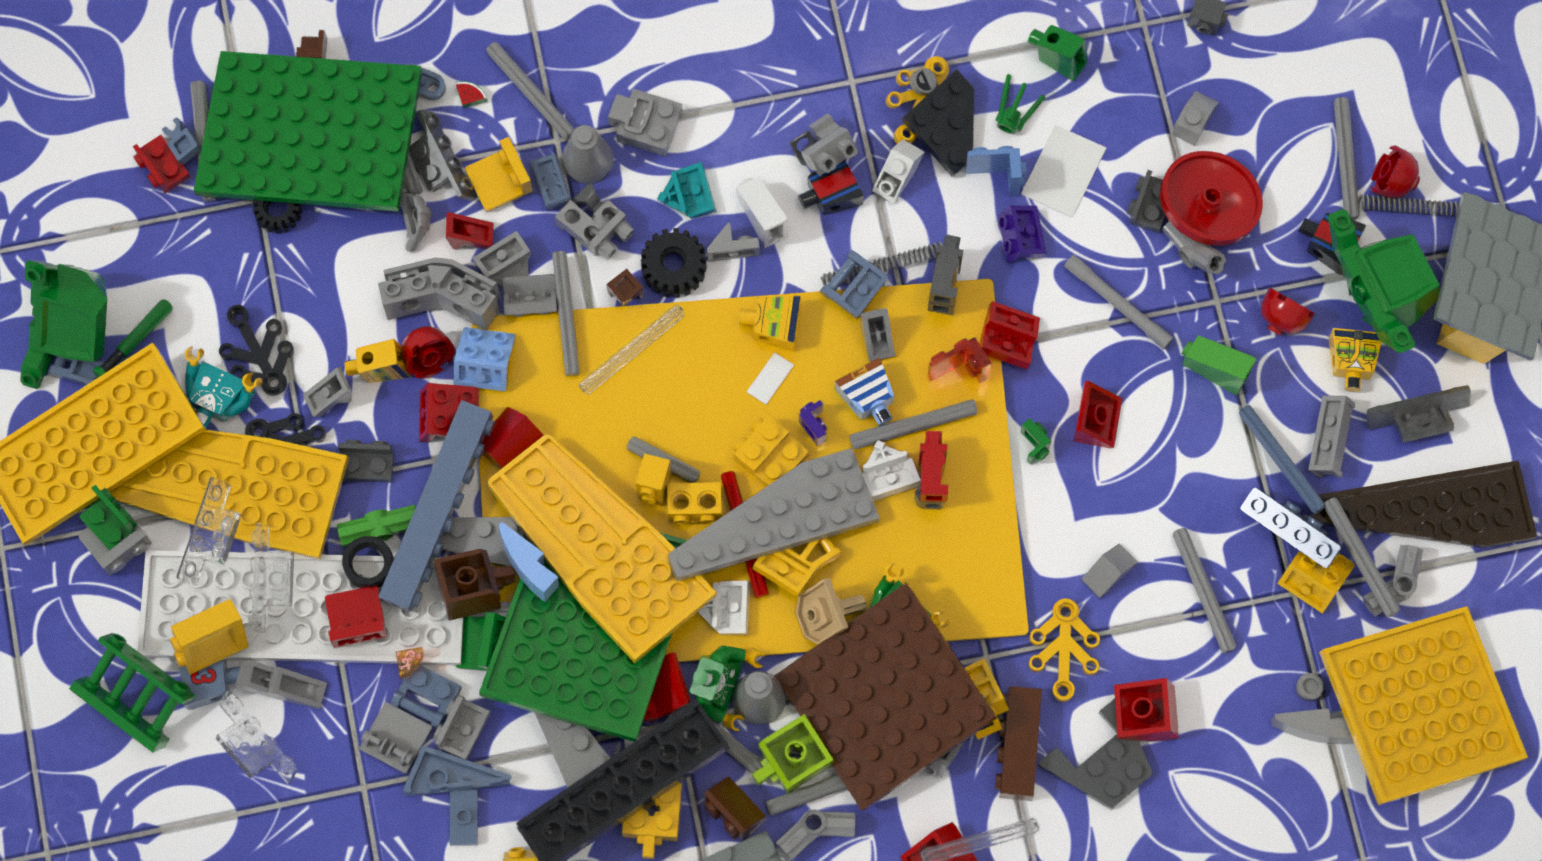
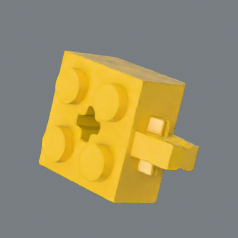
M682 783L677 784L623 821V837L637 838V844H643V859L654 860L655 845H662V840L678 842L683 792ZM654 805L657 810H660L656 811L654 816H649V812L646 809H650Z

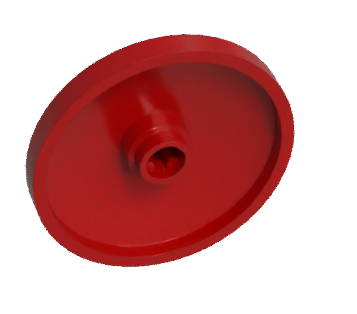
M1196 151L1179 157L1170 165L1160 185V201L1168 220L1182 234L1199 243L1213 246L1236 243L1252 232L1262 214V193L1256 179L1241 163L1218 152Z

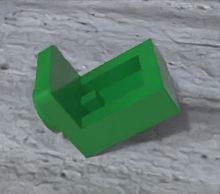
M1029 418L1022 424L1020 432L1035 447L1027 457V462L1032 464L1035 460L1041 462L1050 453L1048 449L1050 448L1051 440L1046 436V429L1039 422L1034 423Z

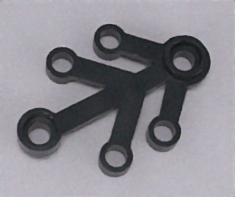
M242 305L231 306L227 311V319L232 326L239 328L251 352L235 348L230 343H224L219 347L221 358L226 361L237 359L259 365L263 374L253 372L251 381L254 383L257 378H261L263 381L261 387L266 394L271 396L281 394L287 387V379L283 372L288 358L294 354V347L290 341H281L277 347L279 354L272 369L268 359L276 336L280 335L283 330L280 321L270 319L266 323L267 331L260 347L248 324L249 313L247 309ZM237 315H243L244 317L241 321H235ZM273 324L279 325L276 331H271L270 326ZM284 346H290V350L287 353H283L281 350ZM225 349H232L231 354L223 355ZM235 365L232 367L230 374L235 375L236 371L242 370L243 375L238 378L243 379L244 375L252 371L246 370L242 365ZM272 380L279 381L276 387L270 386Z
M292 413L287 418L270 423L264 419H254L245 428V435L255 436L254 433L257 429H263V434L257 437L271 438L293 444H302L312 440L320 443L326 438V432L320 425H315L310 430L282 438L274 434L287 428L293 431L300 430L304 422L297 413ZM294 418L300 420L296 426L290 424ZM320 430L322 435L318 438L314 437V432Z

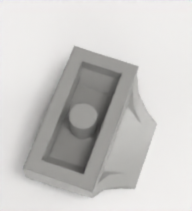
M515 231L473 257V261L483 276L503 287V278L529 275L528 259L531 251L519 233Z

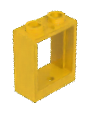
M231 599L170 626L173 637L169 640L175 651L173 653L180 668L185 666L189 675L249 647L242 618Z

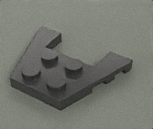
M1114 698L1099 711V714L1117 733ZM1117 734L1077 768L1069 762L1057 747L1038 763L1041 769L1049 771L1057 776L1058 779L1069 783L1110 810L1153 774L1138 740L1119 739Z

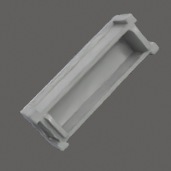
M1322 396L1308 469L1317 477L1334 475L1337 478H1342L1341 466L1352 408H1355L1356 405L1347 396Z

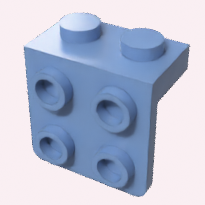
M1001 146L998 149L987 150L985 147H977L967 152V174L1007 172L1009 196L1020 195V187L1025 186L1026 163L1021 162L1020 148Z

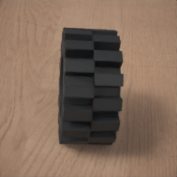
M253 200V212L257 221L263 229L266 228L270 233H272V230H275L276 234H281L280 230L283 229L286 233L289 231L288 227H296L295 221L299 222L301 219V204L286 203V212L282 216L274 217L268 213V206L272 201Z

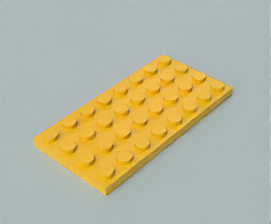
M153 342L0 441V505L24 545H29L97 501L99 498L91 489L94 485L100 490L106 488L111 492L206 430Z

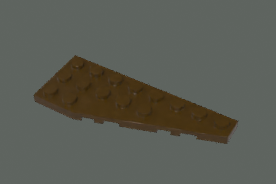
M1519 460L1318 495L1324 503L1331 498H1337L1354 529L1360 531L1479 548L1537 538ZM1325 508L1317 514L1312 513L1313 517L1324 526L1335 527Z

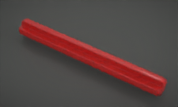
M728 471L721 474V480L730 511L742 504L743 500L735 472ZM758 558L745 561L755 597L762 598L767 596L769 590L765 576L753 569V565Z

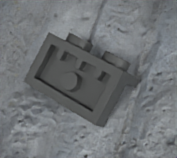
M1147 170L1145 177H1139L1135 191L1140 193L1137 200H1131L1127 214L1132 215L1129 224L1159 234L1165 217L1160 201L1162 179L1151 176L1152 171Z
M346 440V443H339L338 449L340 454L349 457L343 481L392 483L394 464L392 445H388L385 441H373L372 444H362L359 440Z

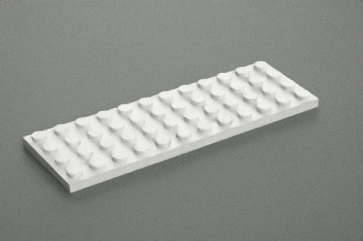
M146 550L137 651L144 657L175 658L173 654L175 651L169 640L173 637L170 626L231 599L242 618L249 647L225 659L407 664V660H404L406 663H403L402 659L405 658L408 651L412 650L415 652V656L410 657V654L413 655L412 652L406 656L409 664L461 665L464 617L448 621L436 578L433 559L430 566L433 568L432 576L428 583H423L420 590L423 593L421 602L417 608L413 607L411 613L381 601L387 638L334 648L329 639L328 631H330L325 596L359 589L345 575L342 566L343 555H322L320 560L298 554ZM355 555L353 559L354 571L363 578L377 576L384 567L383 556Z

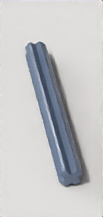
M1250 405L1242 408L1239 411L1240 417L1312 513L1317 514L1325 508L1324 502Z

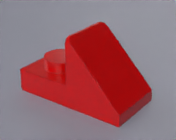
M451 212L446 213V239L453 249L456 250L464 245L486 250L493 246V222Z

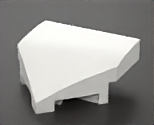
M877 440L874 451L868 462L863 466L862 474L872 500L876 501L918 487L921 484V480L912 458L908 457V452H900L885 446L884 442Z
M747 580L721 581L719 584L715 582L712 588L717 592V596L698 612L720 635H748L750 582Z

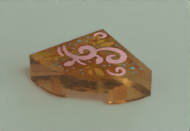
M423 647L396 651L401 680L408 678L417 670L423 660Z

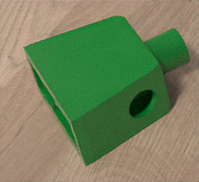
M1050 25L1045 33L1034 29L1029 35L1028 43L1037 47L1039 60L1072 81L1077 79L1088 63L1085 39L1054 25Z

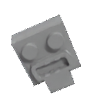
M633 88L630 98L616 94L608 116L609 125L619 127L616 133L617 142L666 157L682 114V103Z

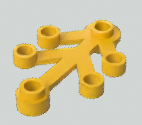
M933 56L924 64L923 68H927L934 73L937 86L949 74V65L942 57ZM938 65L941 68V72H936L933 66ZM919 69L913 71L901 70L896 76L897 84L901 87L908 86L912 73ZM901 75H906L908 82L902 81ZM913 89L902 93L893 91L886 97L885 102L889 108L895 109L900 104L916 100L912 107L913 109L928 94L919 95ZM891 96H894V97L897 98V100H898V103H897V104H894V103L891 102V100H890V97H891ZM905 124L899 126L894 132V141L897 144L902 139L911 144L916 138ZM903 130H907L910 133V138L904 137Z
M1061 599L1053 606V616L1040 628L1034 629L1030 634L1029 640L1032 645L1041 646L1046 640V635L1060 625L1059 637L1041 653L1032 656L1028 666L1035 673L1041 672L1044 669L1045 663L1059 651L1058 681L1053 686L1052 694L1057 701L1067 702L1073 697L1075 691L1073 683L1069 681L1070 652L1083 665L1082 669L1086 675H1095L1099 669V662L1091 658L1071 637V626L1084 638L1083 644L1088 649H1095L1099 645L1100 637L1096 632L1091 631L1078 617L1079 607L1073 600ZM1068 609L1071 613L1070 616H1062L1061 610ZM1039 633L1043 639L1039 642L1035 641L1033 635ZM1093 636L1096 638L1097 642L1095 644H1089L1087 642V637ZM1035 659L1040 660L1042 666L1035 668L1032 665V661ZM1089 662L1094 663L1096 669L1089 671L1086 668V664ZM1064 687L1067 689L1068 694L1061 696L1058 693V689Z

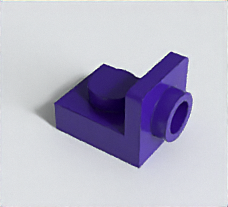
M821 400L816 403L809 402L800 410L801 413L799 414L800 425L817 447L826 441L827 427L819 417L815 418L823 411L824 404Z

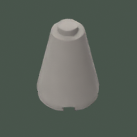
M582 125L573 131L562 154V163L565 172L574 178L575 181L582 184H588L589 182L593 184L604 179V176L611 171L614 156L611 146L594 128Z
M754 671L738 680L732 694V703L737 715H741L745 722L755 725L767 724L776 720L783 712L786 703V693L774 675L764 671Z

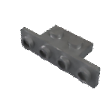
M420 109L416 114L426 134L410 145L409 152L428 190L435 192L450 181L459 199L472 201L476 198L473 192V185L466 178L462 170V163L455 156L451 148V141L444 134L440 126L441 121L439 117L432 111Z
M1469 385L1454 387L1369 408L1367 410V427L1369 430L1394 424L1403 443L1454 431V423L1448 411L1468 407L1470 405L1471 389Z

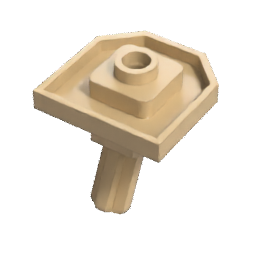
M830 578L821 580L798 597L795 613L804 637L816 644H820L822 641L840 634L848 628L844 616L865 610L866 600L862 595L841 600L840 597L836 596Z

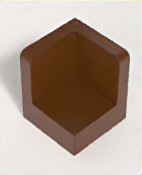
M319 30L318 37L303 36L301 38V47H297L296 57L326 59L328 39L325 30Z
M625 269L606 284L610 297L615 296L622 306H625L636 296L639 300L644 297L643 287L628 269Z

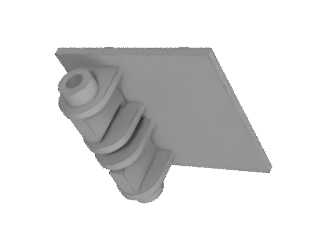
M385 702L370 730H366L362 735L361 740L363 742L359 750L407 774L433 726Z

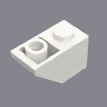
M902 139L892 148L872 191L894 204L914 175L925 152Z

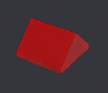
M1085 381L1081 393L1073 442L1114 448L1122 398L1091 381Z
M507 407L495 420L490 436H485L482 443L485 445L482 455L499 469H502L544 435L526 415Z

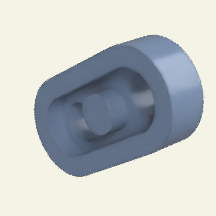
M422 68L418 96L432 101L440 99L446 91L443 77ZM431 86L438 87L436 91H429Z

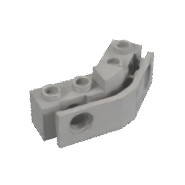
M435 257L385 269L383 272L386 281L378 283L387 320L441 307L469 323L487 330L500 311L497 302L500 299L497 282L452 259ZM406 272L407 276L400 278V273Z

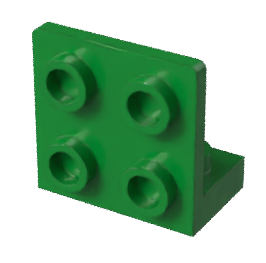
M94 485L91 489L99 499L79 517L110 551L135 531L134 528L138 525L106 488L100 490Z
M486 612L485 617H464L461 665H456V668L487 671L506 617Z

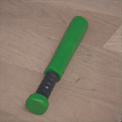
M165 299L160 300L115 348L116 351L101 366L94 368L93 373L96 377H100L114 368L123 357L126 358L172 312L173 307L169 301Z

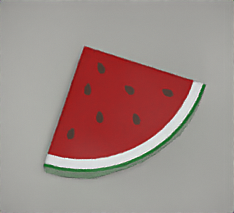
M467 81L455 82L463 108L488 101L485 92L478 85Z

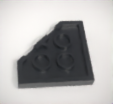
M957 69L901 119L951 177L966 165L967 152L973 149L974 87Z

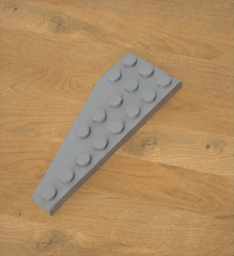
M850 448L802 462L668 554V560L676 581H680L878 523L880 517L853 449Z

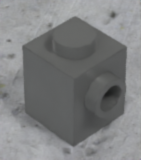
M1195 0L1187 26L1197 29L1202 34L1216 35L1218 28H1224L1229 14L1224 12L1227 3L1220 0Z

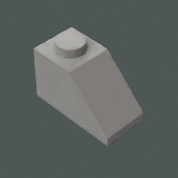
M1195 91L1177 119L1172 135L1195 146L1219 102Z

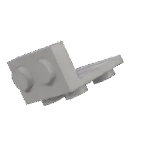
M139 526L134 528L135 531L110 551L89 527L79 534L81 542L109 576L123 569L127 562L135 556L142 554L152 544Z

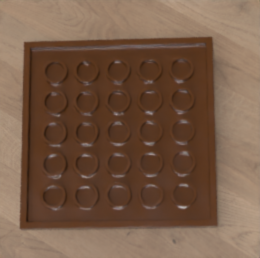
M908 583L903 584L849 622L846 630L822 641L774 675L800 716L805 714L834 760L831 765L861 811H865L998 718Z

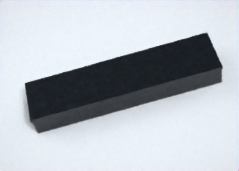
M696 700L516 823L517 829L539 861H566L723 754L730 747L705 713L699 701Z

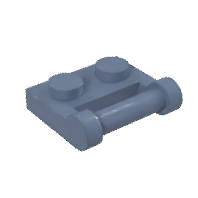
M851 250L846 256L848 259L828 285H824L820 289V293L858 319L889 279V276L857 252ZM856 265L862 268L842 295L838 294L836 290Z
M413 663L412 668L408 671L390 704L396 708L402 707L431 722V726L438 728L447 716L446 710L451 700H456L462 687L418 663ZM410 691L440 708L435 713L408 699L406 695Z

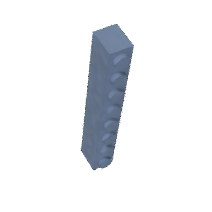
M461 400L378 596L382 602L410 613L413 607L417 608L423 596V593L420 592L424 582H429L433 573V568L430 566L434 557L439 558L444 543H441L444 533L448 534L453 526L454 519L451 516L454 509H459L463 502L464 494H462L465 483L469 485L473 478L475 470L472 467L475 459L480 460L484 452L485 445L482 444L486 435L490 436L494 428L495 421L492 420L493 415L491 411Z

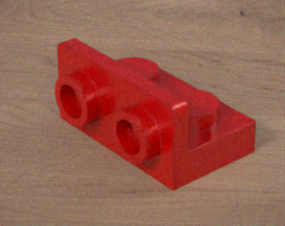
M161 134L141 148L138 144L132 146L136 152V155L133 156L134 160L141 169L147 168L150 173L147 175V178L155 189L160 187L164 194L191 177L186 168L177 161Z

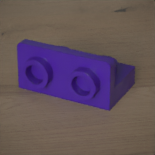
M1010 205L998 215V227L1001 230L1003 251L1006 254L1008 263H1013L1019 258H1042L1047 254L1037 206Z

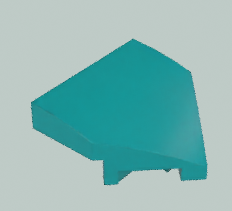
M702 162L679 169L676 172L672 170L669 182L664 191L660 192L657 197L658 201L691 219L717 212Z

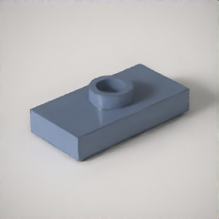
M556 154L532 160L531 165L546 209L549 210L567 204L571 198Z
M478 790L450 792V846H478Z

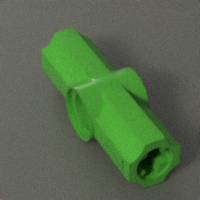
M415 504L391 511L385 509L374 510L365 514L363 518L337 524L342 547H347L353 540L363 536H374L386 541L395 534L406 532L416 508Z

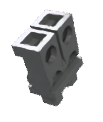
M945 235L943 246H937L935 270L927 311L952 316L954 314L958 288H953V286L956 284L957 275L960 274L964 251L959 249L960 237Z

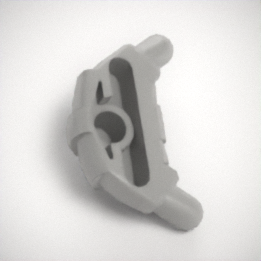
M402 193L400 207L403 210L404 221L407 227L406 236L408 238L405 248L408 252H413L418 242H421L425 236L426 231L430 229L432 213L421 196Z

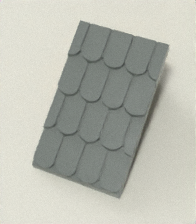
M1467 192L1461 194L1433 318L1443 323L1436 344L1482 364H1485L1506 350L1530 361L1534 359L1542 327V224L1532 221L1524 215L1513 213L1501 205L1485 201L1477 195Z

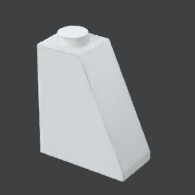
M760 176L754 179L747 178L740 182L739 186L736 187V196L764 248L787 238L788 219Z

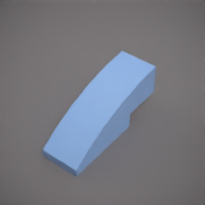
M501 522L498 525L499 536L512 567L528 588L546 602L559 587L558 576L543 566L545 562L542 551Z

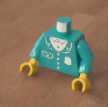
M193 346L189 347L185 351V357L189 361L185 374L186 396L192 407L198 410L197 415L204 427H208L212 417L226 422L229 418H234L247 410L255 394L254 388L261 386L262 379L257 378L253 384L251 381L253 372L244 375L243 379H240L204 361L200 364L198 360L204 356V350L202 348L199 349L197 357L192 354Z

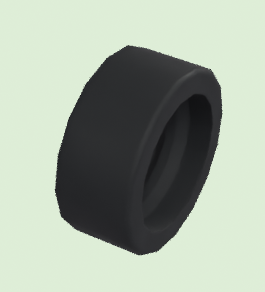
M363 536L353 540L347 545L342 556V566L346 577L353 585L359 588L382 587L394 561L393 554L388 545L383 540L374 536ZM365 548L378 550L384 558L382 571L372 578L359 576L353 568V559L356 553Z

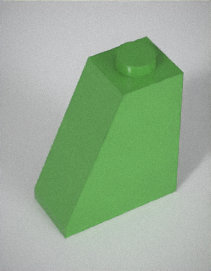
M1199 335L1194 342L1189 340L1181 353L1185 356L1182 365L1236 396L1256 362V358Z

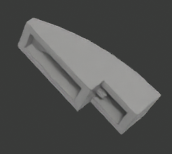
M244 660L241 662L235 687L274 699L320 709L327 683L281 667L275 668L254 660Z
M1329 708L1275 714L1271 719L1273 727L1302 739L1329 744H1354L1345 718L1331 719Z

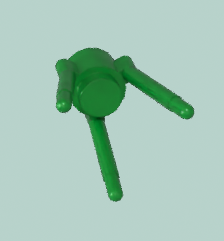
M1007 74L999 113L995 121L998 122L996 126L1000 130L1009 134H1015L1016 130L1022 131L1024 124L1045 99V95H1041L1021 119V113L1017 108L1027 87L1026 83H1022L1012 107H1008L1005 111L1011 75Z

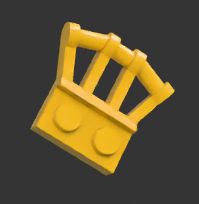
M829 537L810 542L801 555H798L792 551V548L759 557L754 563L753 569L798 597L815 572L829 562L837 560L843 554V551L840 547H835ZM820 543L827 553L814 562H809L807 559Z

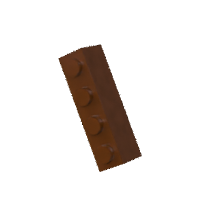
M1009 686L1007 694L1002 693L1009 710L1006 711L1005 720H1000L1003 729L999 730V736L1004 737L1003 747H998L997 763H1002L1001 774L996 773L995 790H1000L999 798L1032 801L1034 797L1042 689Z

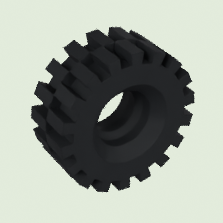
M673 228V233H668V229L662 230V235L659 236L658 233L652 235L653 240H647L645 249H642L641 268L646 284L649 287L652 286L653 291L657 294L660 291L663 292V297L669 298V294H674V298H680V293L683 292L687 296L691 294L690 289L696 290L699 288V282H703L705 278L704 273L706 272L707 265L706 253H704L702 243H698V238L695 235L690 237L689 231L684 230L683 234L679 233V228ZM679 254L684 260L682 268L678 271L667 270L663 264L667 255Z

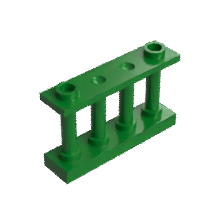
M116 633L101 636L98 642L107 648L90 677L85 676L74 680L69 690L152 753L165 748L170 738L163 734L162 729L178 703L183 705L193 701L196 695L190 691L188 685L181 681H176L128 645L123 636ZM116 655L128 665L111 693L101 687L100 680ZM137 671L149 681L134 706L129 708L121 702V696ZM157 687H159L170 697L154 723L150 724L142 718L141 713Z

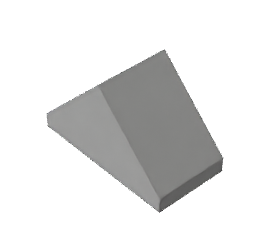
M887 308L861 313L860 327L869 362L877 358L894 357L895 352Z
M1119 543L1104 553L1082 577L1081 581L1100 599L1137 565L1138 561Z

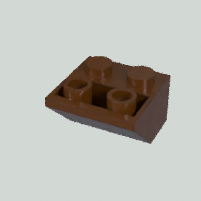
M729 776L704 793L705 810L714 820L718 818L722 820L723 829L733 840L736 838L741 842L746 840L766 821V815Z

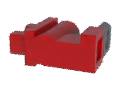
M926 431L925 442L920 443L918 465H921V484L915 491L914 500L921 509L940 510L948 499V485H941L947 457V444H942L941 431Z

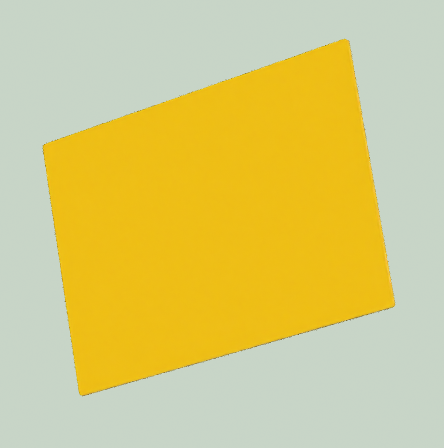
M991 279L956 281L953 288H958L953 316L927 311L932 283L883 286L862 313L883 308L888 310L895 356L880 359L894 394V403L887 407L892 416V420L888 423L971 399L977 405V414L882 441L885 443V446L900 452H908V457L912 458L920 477L921 465H918L920 443L925 442L926 431H941L942 444H947L946 463L941 479V485H948L947 502H945L940 510L921 509L914 500L917 487L873 501L880 517L879 522L830 536L829 539L835 547H840L843 554L837 560L829 562L818 569L801 593L821 580L830 578L835 594L841 600L862 595L866 600V609L845 615L844 617L848 624L870 608L874 590L885 575L886 567L895 562L892 566L894 574L897 575L900 569H904L903 575L895 579V582L899 580L902 584L908 583L924 608L931 615L934 612L943 611L938 617L940 623L949 620L948 626L938 628L947 642L1025 636L1029 628L1001 360L978 353L988 308L991 301L995 302L993 281ZM846 289L836 290V292L842 295ZM820 291L573 310L580 371L579 375L567 376L565 374L558 311L545 315L530 313L519 317L498 315L487 328L490 331L515 334V341L508 363V385L506 391L479 388V407L491 411L493 415L492 420L494 421L507 407L526 415L543 435L552 436L658 532L689 540L711 524L690 521L689 524L678 525L674 524V521H669L668 493L666 494L664 504L649 505L642 502L641 498H638L635 483L643 458L627 449V444L633 436L698 469L700 476L696 483L721 482L723 517L730 512V508L721 480L722 473L728 471L735 472L743 502L767 487L734 460L735 445L742 437L748 439L753 433L751 428L759 418L765 420L769 415L789 431V435L809 451V455L803 462L850 448L853 449L850 443L851 434L879 426L873 415L864 420L859 419L835 390L836 380L869 363L860 327L861 315L858 319L854 318L832 300L823 296ZM801 296L795 351L756 341L753 334L754 326L739 324L741 309L757 310L759 297ZM472 324V328L481 329V328H479V327H477V326H475V325ZM776 353L794 366L768 403L764 404L747 393V390L772 355ZM821 400L824 404L823 411L815 418L819 417L827 427L826 441L817 447L800 425L799 414L801 413L800 410L809 402L816 403ZM875 444L853 449L862 474L863 466L868 462L874 451ZM482 455L479 460L482 517H511L488 486L489 478L501 469ZM672 474L670 483H690ZM706 499L701 503V506L705 509H711L716 503L711 499ZM678 500L674 504L677 509H685L689 505L686 500ZM809 543L793 547L792 551L801 555ZM819 543L807 560L812 563L827 552ZM742 562L701 574V576L711 587H713L715 582L719 584L721 581L747 580L750 582L748 635H720L697 612L673 632L666 655L675 652L679 662L700 661L702 656L711 655L718 647L723 645L745 649L746 652L754 648L765 654V656L807 653L818 644L804 637L795 613L798 597L765 577L769 594L762 598H756L746 564ZM491 563V566H497L498 568H499V567H506V566H499V565H495V564H492V563ZM514 568L516 581L499 590L501 602H512L520 580Z

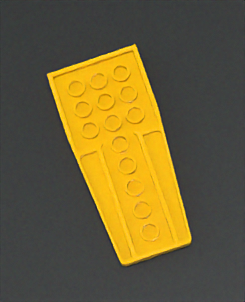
M205 430L110 493L117 502L223 536L321 560L349 457L271 438Z
M544 435L489 478L488 486L494 496L531 543L544 553L545 561L578 603L634 663L644 657L717 596V592L701 575L676 581L668 560V554L675 548L661 533L552 436Z

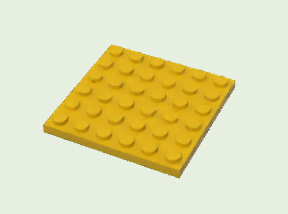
M1468 606L1322 649L1319 652L1378 806L1528 758Z

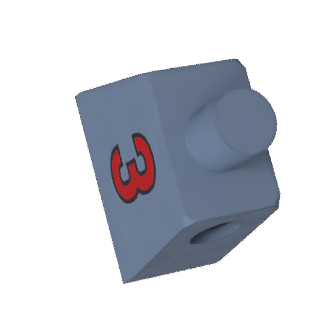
M222 659L189 675L185 666L181 667V682L188 685L190 691L196 695L193 701L183 705L187 710H193L228 699L230 697L229 684L236 683L240 666L227 668L226 659Z

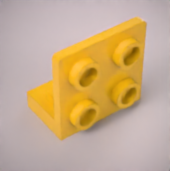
M509 137L500 140V151L465 167V171L486 212L533 192L531 180Z
M1299 550L1277 584L1323 614L1355 564L1338 553L1330 567L1324 568Z

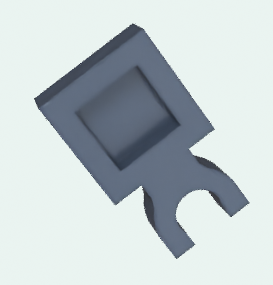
M176 117L173 119L176 125L175 129L171 131L165 126L162 131L172 139L167 145L177 161L184 165L198 154L202 147L193 132L187 127L185 128L183 122Z

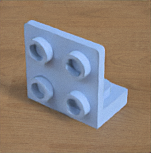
M463 328L454 359V385L506 391L508 385V363L515 341V334L478 328Z

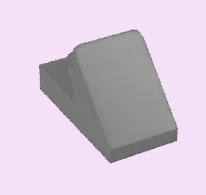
M730 222L726 224L707 248L708 262L760 256L758 238L742 236L732 241Z
M337 367L306 391L303 396L312 416L321 417L337 403H350L351 388L341 367Z

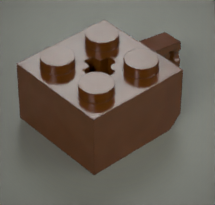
M475 549L434 559L436 578L448 621L500 609L499 590L516 581L513 567L498 568L497 566H491L487 550Z

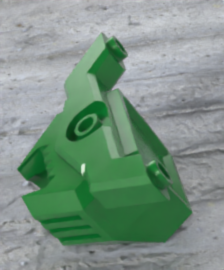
M1341 209L1329 214L1328 222L1333 250L1346 278L1349 296H1353L1354 301L1364 314V317L1361 319L1371 325L1379 340L1393 350L1403 353L1414 348L1415 342L1407 327L1414 325L1438 300L1440 284L1415 236L1411 234L1377 241L1360 248L1356 227L1348 212Z
M36 260L25 262V278L28 282H31L30 303L33 306L32 316L35 317L29 324L28 351L21 365L20 381L23 385L34 389L40 388L53 355L95 362L104 355L107 293L104 278L99 273L69 264L54 265Z

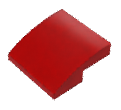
M991 301L984 322L978 353L1027 370L1031 364L1033 343L1038 338L1040 317Z

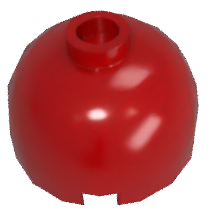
M1394 145L1389 147V149L1393 150L1389 155L1383 153L1371 178L1372 181H1376L1375 188L1371 186L1373 193L1390 199L1402 198L1411 190H1415L1420 182V176H1418L1419 166L1415 157L1407 150Z
M1270 287L1261 303L1262 317L1269 323L1267 329L1279 336L1283 332L1291 335L1301 332L1308 326L1315 315L1314 312Z
M424 326L413 330L402 342L400 354L407 371L410 374H414L416 378L424 379L443 371L440 366L445 364L446 361L450 364L453 360L455 349L451 340L440 329Z

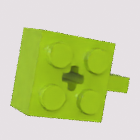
M804 714L758 743V749L764 757V760L760 762L763 767L754 772L752 777L758 786L769 779L773 783L779 781L787 794L832 767L831 764L834 760ZM791 750H795V752L801 751L800 758H791Z

